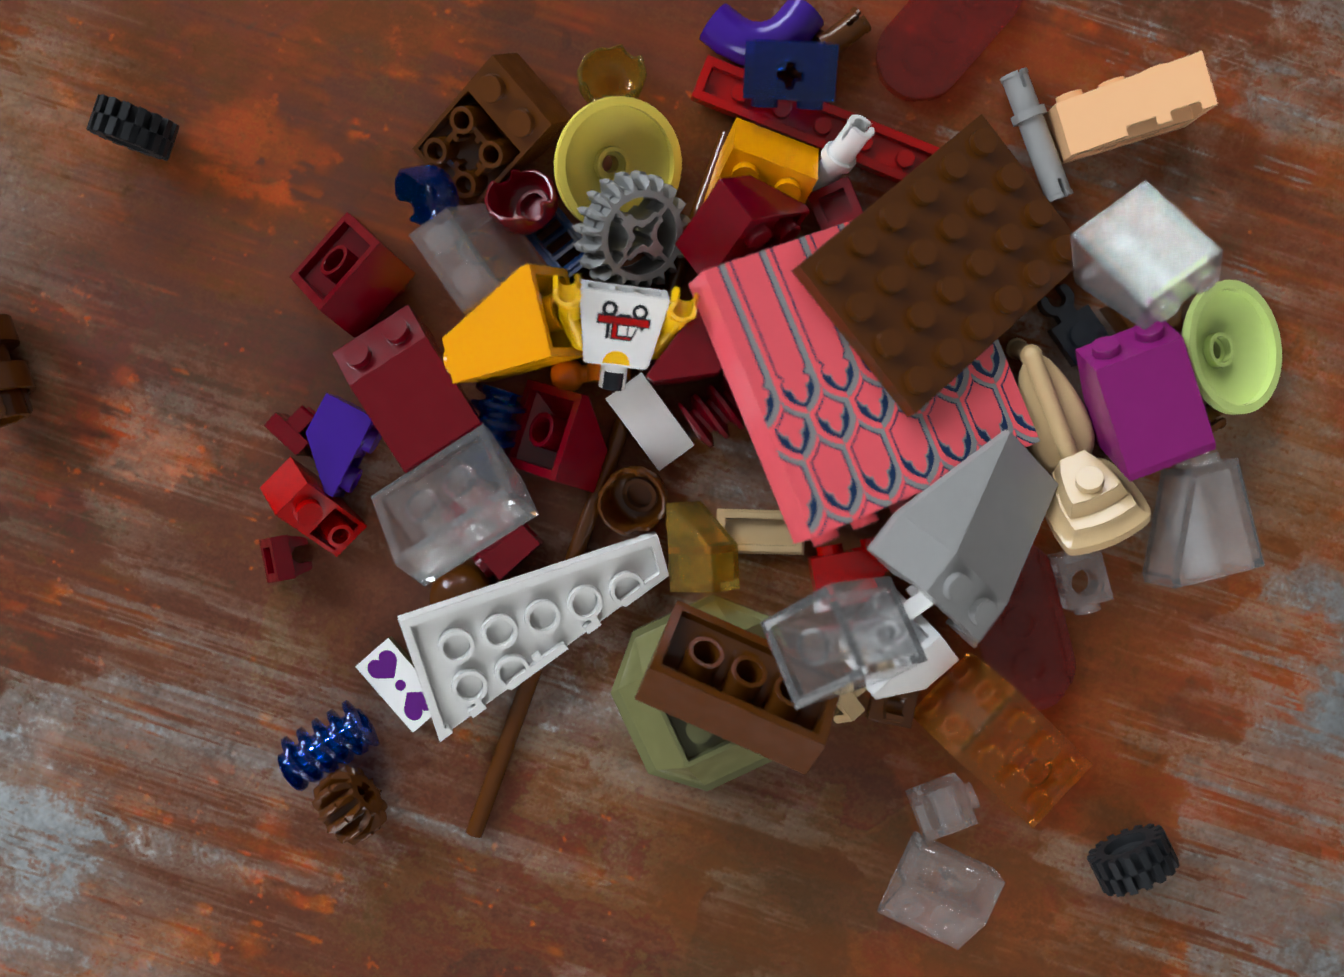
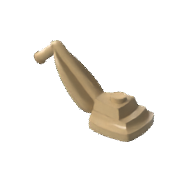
M1012 338L1006 345V353L1010 358L1021 360L1023 363L1019 371L1018 388L1040 439V442L1028 446L1027 449L1043 468L1051 473L1053 479L1058 483L1045 514L1054 537L1062 549L1071 556L1099 551L1131 537L1150 522L1151 509L1133 481L1129 482L1117 466L1105 458H1096L1092 455L1095 441L1092 422L1084 403L1063 372L1049 358L1043 356L1040 347L1034 344H1027L1022 338Z

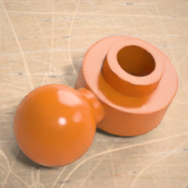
M576 359L558 363L551 367L550 380L554 387L574 392L583 383H599L601 364L589 363L582 365ZM628 368L626 381L631 380V368Z

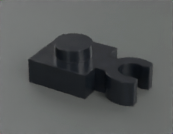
M1063 283L1055 288L1061 297V305L1059 307L1052 306L1045 296L1037 303V307L1043 315L1054 318L1057 325L1047 332L1070 366L1074 367L1078 365L1075 349L1088 345L1100 337L1109 336V334L1089 305H1085L1079 310L1075 309L1073 306L1074 293L1068 285Z

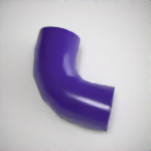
M787 0L771 19L762 22L751 21L738 13L730 5L724 3L710 18L699 40L716 54L739 66L766 68L790 60L812 41L824 26V21L816 9L805 0Z

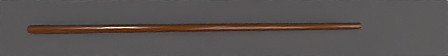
M719 132L688 217L690 220H692L704 202L719 153L729 132ZM676 257L673 263L678 272L668 273L662 290L668 292L669 304L672 289L679 287L681 291L690 263L685 257ZM655 360L650 361V365L646 370L633 369L631 379L641 372L646 377L653 367ZM616 415L606 443L607 453L594 493L588 492L564 560L585 554L599 516L597 510L598 493L609 477L615 472L629 434V430L618 415ZM543 668L518 685L465 831L472 837L482 838Z

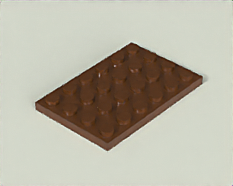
M981 114L795 267L792 272L903 413L909 417L921 410L1090 254Z

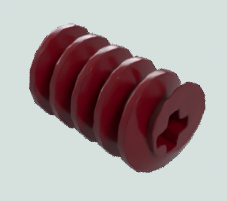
M725 375L720 378L721 392L711 384L705 387L706 401L695 393L690 395L691 410H688L680 402L677 403L698 440H701L709 448L715 446L712 432L716 431L725 439L730 437L729 422H732L740 430L745 428L744 420Z

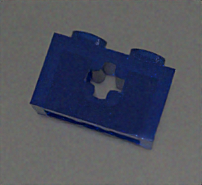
M745 38L743 98H751V106L776 108L778 107V100H796V108L822 110L823 102H835L839 44L821 41ZM793 62L796 71L801 72V78L793 79L792 86L786 87L783 79L776 77L777 71L785 70L786 64Z

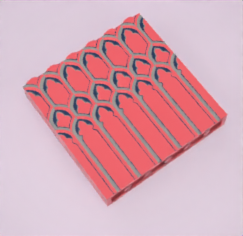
M851 221L704 270L688 284L693 298L695 293L699 294L697 308L793 543L811 539L814 547L840 537L837 528L850 523L852 529L855 530L879 520L876 511L887 506L891 513H895V511L913 499L914 495L925 490L1003 430L1011 431L1025 448L1040 442L998 339L916 414L907 417L792 272L795 267Z

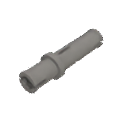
M1025 67L1021 68L1019 72L1016 70L1000 78V82L1003 84L1014 114L1010 118L1013 127H1019L1042 192L1048 201L1052 203L1054 200H1060L1074 192L1069 185L1044 117L1048 113L1045 104H1039L1028 74V68Z

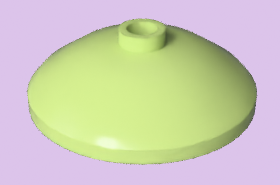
M1223 280L1207 285L1198 292L1191 302L1183 322L1181 335L1187 348L1201 397L1214 409L1225 414L1241 415L1254 412L1264 406L1271 398L1281 373L1282 343L1276 319L1264 298L1253 287L1244 282Z

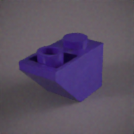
M329 393L325 394L306 431L324 493L331 497H343L346 491L351 493L362 476L363 470L358 467L366 452L371 454L378 446L382 437L364 409L337 395Z

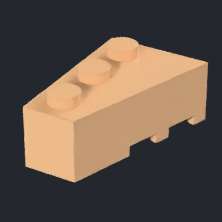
M1199 51L1169 63L1150 67L1141 73L1127 78L1120 76L1099 84L1097 89L1083 93L1082 89L1064 93L1055 98L1056 104L1044 117L1061 163L1065 164L1184 128L1218 105L1203 52Z

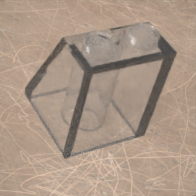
M1146 180L1071 234L1074 282L1144 330L1158 320L1163 322L1171 318L1185 300L1196 292L1202 294L1211 289L1221 275L1223 250Z
M485 203L446 208L409 234L456 304L466 315L473 311L519 267L527 264L544 266L525 237L519 234H512L499 225L488 213Z
M1219 451L1196 456L1176 464L1177 466L1161 470L1142 573L1144 582L1175 589L1265 566L1238 458H1221Z
M891 576L830 583L760 622L796 710L891 679L928 661Z

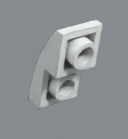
M642 372L626 383L625 390L615 391L606 398L607 402L658 471L694 446L691 439Z

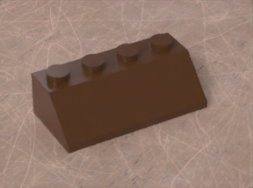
M677 600L634 699L806 775L826 746L845 674Z

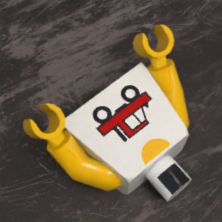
M558 274L553 276V298L557 302L558 319L571 346L583 351V361L601 364L598 386L602 389L611 391L625 390L628 368L648 369L650 361L659 359L678 332L686 325L687 321L694 319L697 313L699 294L695 293L694 298L690 301H682L679 299V287L672 289L669 304V296L666 290L583 280L580 274H575V283L572 285H563L559 282Z

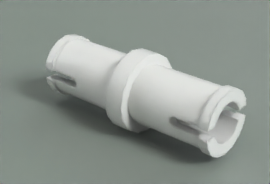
M857 114L851 115L836 139L829 141L821 150L822 158L818 162V180L811 192L839 180L842 174L849 173L856 165L857 154L875 134V129L870 127L872 123L868 119Z

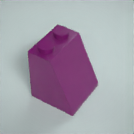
M1162 317L1142 321L1135 327L1111 336L1100 337L1088 345L1075 349L1084 405L1092 422L1095 442L1129 482L1216 449L1213 432L1184 339Z

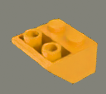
M736 117L719 153L705 199L720 178L751 175L805 204L818 180L819 149Z

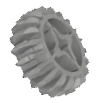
M634 170L631 171L630 175L627 172L620 171L615 173L614 181L608 178L599 180L601 193L594 190L586 192L591 204L589 208L585 206L577 208L579 213L585 216L584 221L572 226L575 232L582 234V238L573 244L576 250L584 253L579 262L583 267L591 269L589 272L590 277L598 282L651 288L652 283L656 285L665 284L664 272L671 274L678 272L673 262L676 257L684 258L675 243L683 233V227L691 221L687 215L681 214L686 203L681 198L675 197L677 189L670 184L664 183L660 176L646 175V172ZM644 198L639 206L634 205L628 212L619 210L624 204L633 199ZM637 254H645L636 263L621 267L626 260L631 261Z

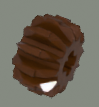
M345 765L341 769H336L322 779L319 785L313 789L315 799L312 801V805L319 812L317 819L326 825L328 834H335L340 843L348 842L355 845L360 841L363 842L371 837L387 821L385 810L388 806L381 798L382 790L376 788L373 784V778H367L359 767L354 769Z

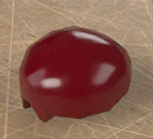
M512 169L506 181L502 183L490 182L484 202L490 216L512 234L529 235L543 228L555 216L558 208L559 194L551 178L537 169L522 171Z

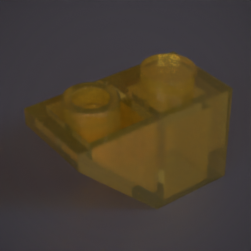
M701 501L666 503L670 592L714 593L740 589L738 544Z

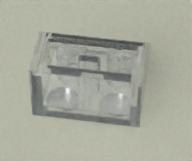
M914 831L877 911L886 917L959 950L986 925L1005 885V881L993 867Z

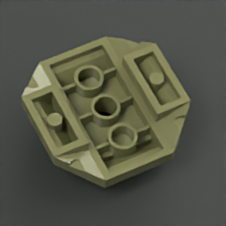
M713 593L688 604L786 648L773 618L768 614ZM668 613L633 630L613 684L611 695L648 774L709 791L773 760L634 699L671 613Z

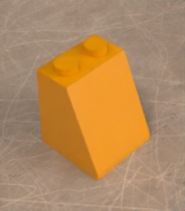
M534 264L519 267L442 338L445 348L443 361L447 372L451 375L452 382H492L582 358L583 351L572 347L558 319L557 302L553 298V276L555 274H558L561 284L571 285L567 269Z

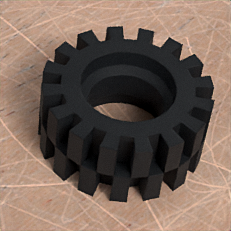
M98 94L86 129L117 145H122L144 155L167 161L169 160L180 127L178 124L173 123V121L163 118L157 113L149 112L145 108L137 107L132 103L124 100L121 101L115 97Z
M1147 824L1144 828L1142 825H1137L1130 831L1128 828L1120 830L1121 834L1116 836L1112 834L1106 837V842H1098L1095 845L1096 848H1092L1087 856V860L1102 891L1111 897L1115 894L1117 897H1124L1127 892L1130 895L1139 894V889L1145 888L1146 891L1154 888L1152 884L1156 882L1162 884L1167 880L1166 876H1173L1176 872L1175 868H1179L1180 865L1162 826H1154V824Z

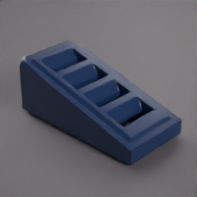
M558 207L555 216L543 228L535 233L525 235V237L548 266L567 269L570 283L575 281V274H580L581 276L589 269L583 267L579 262L584 254L583 252L564 267L559 265L558 261L575 249L573 244L580 240L582 235L575 232L572 227L573 224ZM557 220L561 226L544 240L540 241L537 235ZM565 234H568L571 240L551 255L547 248Z

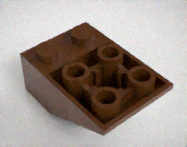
M518 53L494 54L412 149L468 215H471L485 204L484 199L491 181L502 183L509 178L512 169L520 171L526 169L560 137L572 116Z

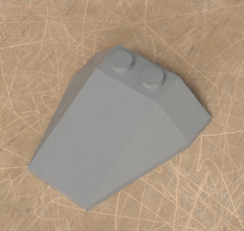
M1003 430L895 511L867 547V550L894 575L916 586L949 617L945 623L970 646L976 648L1003 613L1058 483L1011 431Z

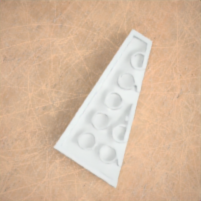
M652 531L399 615L398 620L439 741L441 742L453 733L452 729L470 716L474 718L487 709L486 704L507 689L513 690L568 650L567 646L586 632L587 634L593 632L602 625L600 622L621 606L627 607L667 578L669 573L656 532Z

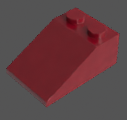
M406 305L333 352L350 388L407 475L484 426L461 384L452 382L451 375L447 372L444 365L443 353L431 331L409 305Z

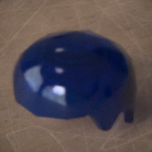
M417 165L399 169L395 177V195L399 201H405L412 205L414 213L409 218L410 221L425 226L428 232L431 233L447 230L453 223L459 209V197L452 178L444 169L434 165Z

